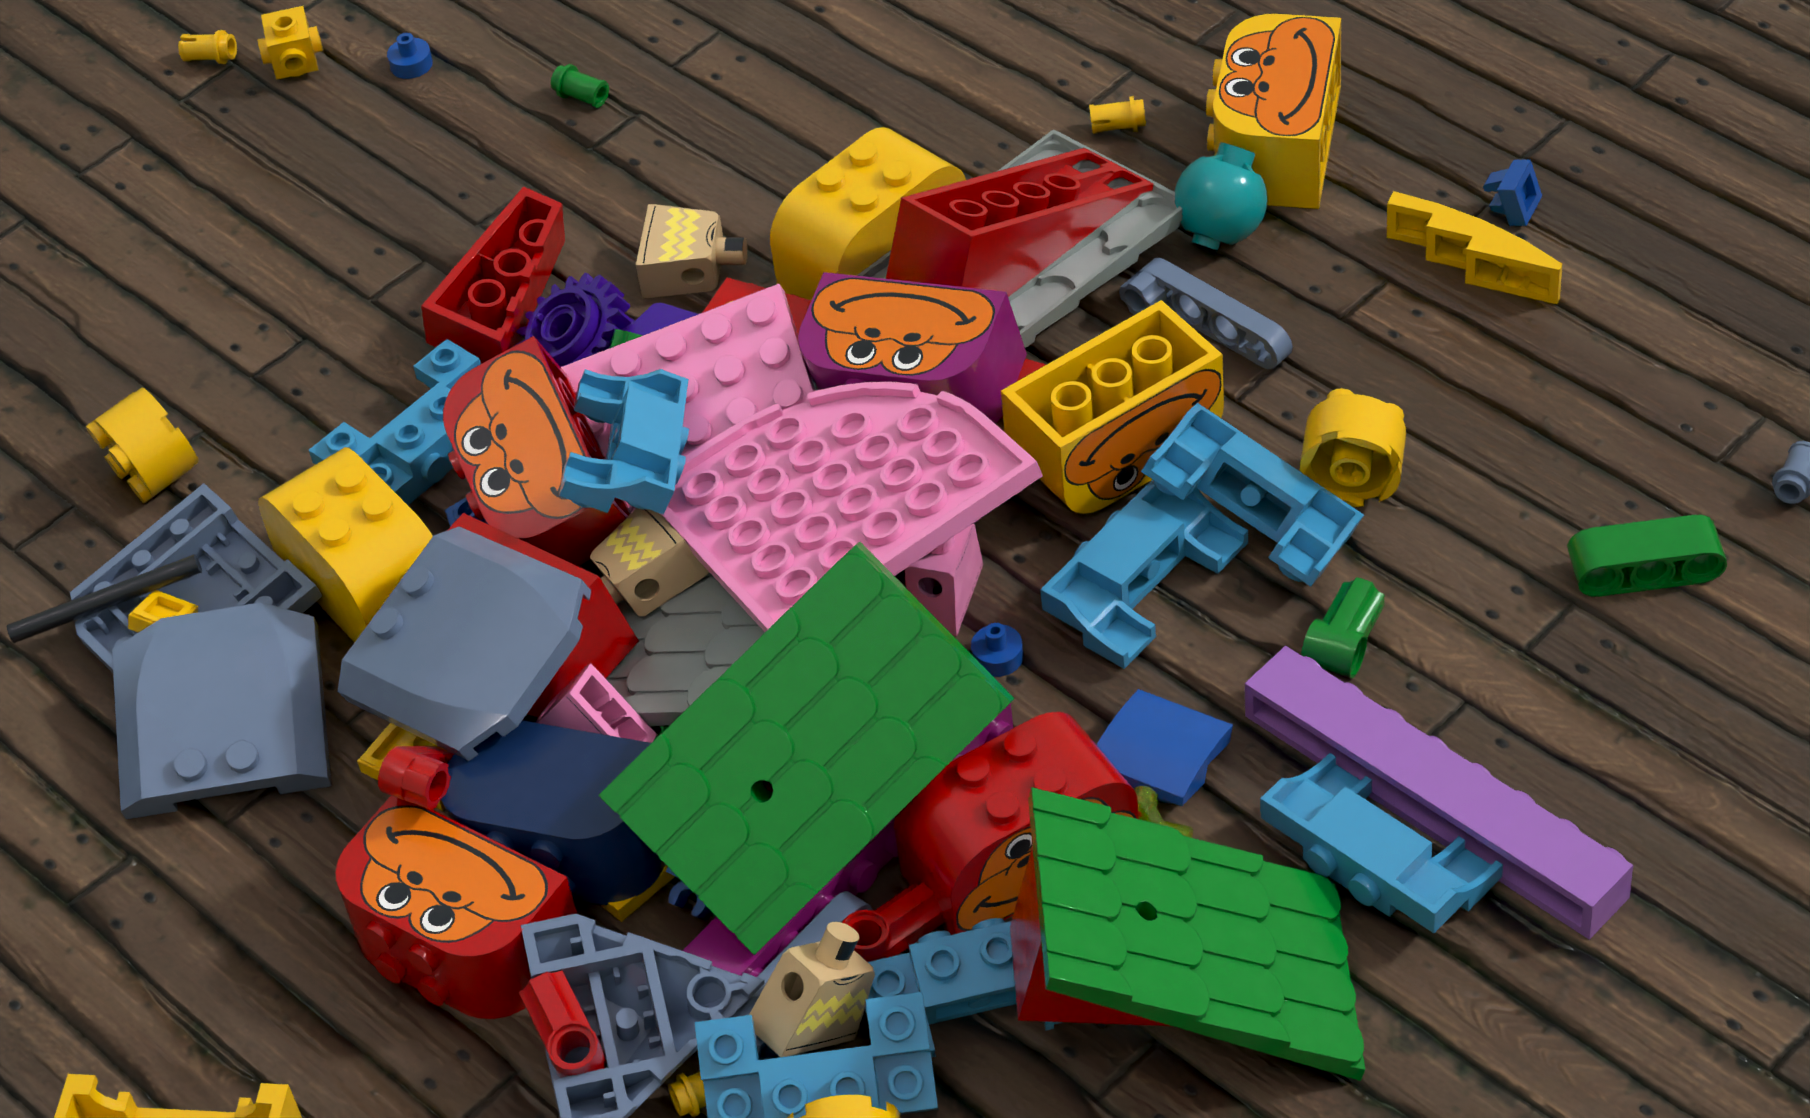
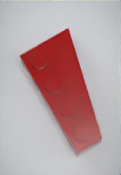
M526 187L521 188L421 305L427 344L437 347L448 339L480 358L482 364L521 342L522 337L516 332L519 328L528 325L529 320L525 314L529 311H535L538 304L537 298L541 297L565 243L563 207L561 202Z

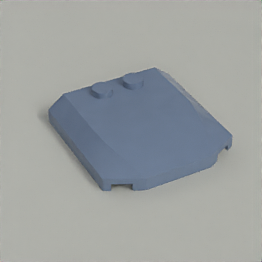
M204 483L70 592L71 600L195 554L200 562L202 573L157 590L197 605L198 612L263 602L304 613L323 597L315 583L288 559L283 561L238 520L232 508ZM152 592L75 621L76 632L80 640L112 673V649L138 633L128 629V615Z
M456 527L436 534L431 538L342 659L338 692L349 703L470 761L478 755L473 748L495 732L504 737L519 726L577 645L583 625L578 620L582 598L590 599L591 589L578 577L462 527Z
M263 602L161 618L112 649L121 813L125 819L177 811V802L274 786L277 787L280 794L332 786L319 632L314 616Z

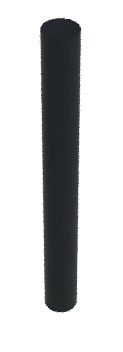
M193 554L7 625L9 637L13 643H17L202 573L200 562L197 556Z

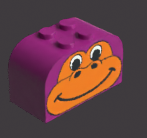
M823 272L798 334L800 350L817 390L863 382L917 384L920 391L924 393L938 395L941 391L953 394L973 405L995 424L1003 416L1001 390L1017 382L1027 355L1007 292Z

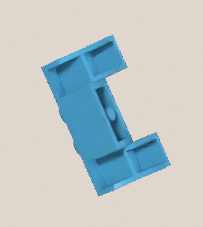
M446 339L413 366L416 378L431 388L428 392L371 438L343 422L309 449L312 463L316 465L342 448H350L409 505L453 469L448 453L454 451L443 423L444 404L449 391L457 380L471 369L481 365L480 358Z
M585 369L578 383L574 411L584 414L592 421L611 424L606 459H595L570 452L564 466L559 496L569 499L581 507H592L608 513L614 498H618L635 508L649 509L664 515L686 461V456L681 454L689 435V428L683 426L689 379L662 369L631 377L608 376Z
M1196 403L1185 414L1169 437L1150 456L1141 471L1152 479L1153 484L1160 491L1171 496H1178L1182 500L1195 488L1199 489L1218 504L1224 506L1258 531L1277 542L1268 558L1278 564L1280 571L1285 576L1294 581L1304 582L1310 587L1326 570L1335 554L1351 537L1364 517V514L1199 403Z
M1151 480L1121 511L1117 510L1112 513L1105 526L1090 541L1083 542L1076 550L1073 558L1040 589L1042 610L1081 631L1085 647L1125 669L1156 637L1155 624L1132 609L1185 556L1218 574L1248 544V530L1236 524L1215 508L1199 489L1195 488L1182 500L1178 496L1163 493Z
M1331 753L1303 774L1292 778H1281L1260 798L1261 819L1302 845L1303 860L1307 862L1315 873L1324 877L1329 876L1347 888L1354 898L1363 905L1374 906L1389 917L1398 909L1432 933H1435L1460 907L1469 911L1502 878L1503 864L1496 860L1491 865L1465 848V839L1460 836L1443 851L1432 857V842L1366 800L1372 793V779L1365 776L1362 780H1359L1336 765V756Z
M1001 918L987 919L975 924L970 931L950 935L948 931L932 932L919 938L918 943L909 945V953L868 962L873 967L875 973L868 999L923 992L931 1057H936L929 1024L1017 1004L1010 933L1011 921L1004 922ZM1043 1021L1045 1031L1054 1029V1024L1063 1022Z
M923 992L865 999L871 1045L765 1060H759L752 1015L694 1022L700 1074L704 1084L707 1117L787 1118L793 1112L794 1118H800L806 1115L805 1104L836 1095L870 1096L872 1107L887 1111L886 1102L899 1110L900 1115L939 1110Z

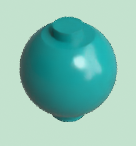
M1220 142L1215 156H1202L1189 164L1182 172L1174 191L1175 205L1177 208L1179 206L1182 208L1181 226L1184 230L1194 233L1191 242L1218 251L1220 242L1228 245L1236 244L1249 237L1258 228L1267 208V190L1262 176L1255 173L1251 168L1255 153Z

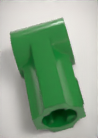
M1356 577L1353 581L1343 582L1323 620L1316 618L1311 623L1303 642L1301 656L1312 658L1323 670L1353 679L1362 665L1367 648V638L1384 608L1385 595L1375 588L1373 582Z

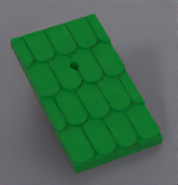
M858 542L598 796L620 816L630 829L659 856L670 870L755 955L1015 698L861 542Z
M1031 787L1028 804L1032 849L1010 925L1018 1021L1174 1026L1361 1081L1365 1072L1363 1058L1364 1041L1358 1027L1355 1009L1356 993L1350 979L1347 961L1348 945L1343 935L1340 918V898L1334 883L1319 874L1263 861V855L1186 837L1172 827L1111 813L1110 806Z

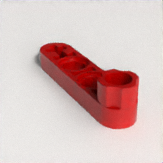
M397 746L388 752L382 762L378 775V787L383 793L432 810L437 807L439 801L446 795L449 788L451 776L448 773L449 765L447 763L454 754L439 746Z

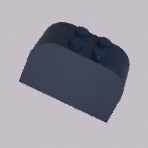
M522 720L517 728L504 737L495 732L475 746L473 749L478 755L470 761L454 754L447 763L451 779L447 793L441 800L449 818L566 876L573 900L608 905V902H618L634 896L637 897L655 883L666 865L630 829L620 816L598 796L651 744L649 742Z

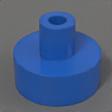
M411 33L400 34L396 38L397 42L392 44L387 51L391 72L399 78L412 79L420 77L427 73L433 64L428 43L423 39L414 38Z
M991 623L980 629L972 638V655L993 677L1009 675L1021 666L1024 658L1022 638L1014 628L1000 623Z

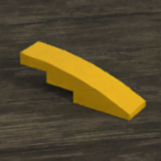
M1393 191L1387 203V238L1425 246V260L1466 269V284L1558 304L1561 291V262L1524 239L1485 220L1439 203Z

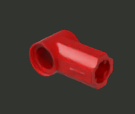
M922 882L919 885L916 883L912 884L874 911L868 909L858 910L849 914L842 923L851 926L857 931L859 940L854 950L867 962L899 955L909 948V945L916 943L919 938L944 923V914L933 891Z
M562 970L552 973L545 972L529 980L526 987L519 991V995L558 1076L563 1078L606 1068L607 1062L596 1033L591 1028ZM577 1047H587L590 1049L588 1055L582 1061L577 1063L565 1062V1057L572 1049Z

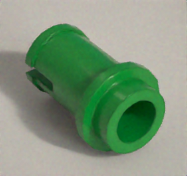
M572 64L558 66L551 77V88L556 91L557 96L563 99L570 96L599 108L605 103L609 94V84L607 81L583 74Z

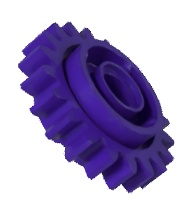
M584 273L579 282L572 276H569L564 289H560L554 284L552 285L549 297L545 299L539 296L537 298L539 306L534 312L529 311L525 314L529 320L528 325L519 328L516 333L524 338L523 341L534 336L558 365L563 367L609 349L614 329L621 330L632 323V319L625 314L630 308V304L623 299L625 294L599 274L593 278L588 273Z

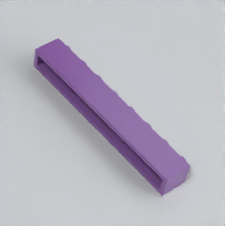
M1284 646L1245 682V717L1316 763H1319L1331 753L1336 756V765L1359 780H1362L1365 776L1372 779L1370 798L1447 847L1460 836L1465 839L1466 849L1492 865L1496 860L1503 864L1502 878L1499 882L1590 940L1630 898L1633 865L1626 861L1617 850L1604 847L1586 836L1571 821L1560 819L1540 807L1528 794L1519 790L1515 791L1493 777L1482 765L1471 763L1456 754L1442 740L1435 736H1428L1407 723L1398 712L1392 709H1385L1363 695L1355 685L1348 682L1344 683L1323 670L1312 658L1303 657L1289 647Z

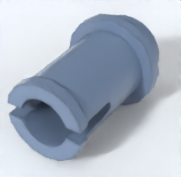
M1797 441L1790 446L1783 468L1778 469L1773 476L1772 485L1774 492L1783 502L1795 504L1810 496V442Z

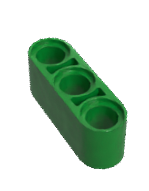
M1687 515L1588 528L1574 534L1567 544L1579 590L1591 597L1702 584L1720 577L1727 568V560L1714 521L1705 515Z

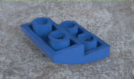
M1138 689L1111 721L1098 741L1097 746L1133 788L1153 795L1158 801L1173 803L1182 807L1205 783L1207 767L1210 762L1230 743L1233 724Z

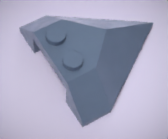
M579 914L521 925L531 979L545 972L552 973L561 970L564 972L591 1028L597 1035L606 1057L607 1064L604 1069L560 1078L545 1048L560 1118H628L698 1049L694 1022L730 1018L764 985V979L744 972L742 976L712 966V961L630 932H628L627 936L600 927L596 925V920ZM587 1047L572 1049L565 1057V1062L577 1063L586 1058L590 1049Z

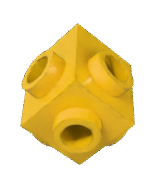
M303 6L261 15L265 38L257 39L263 64L272 63L276 80L291 76L297 77L319 70L315 53L323 51L317 26L309 28Z

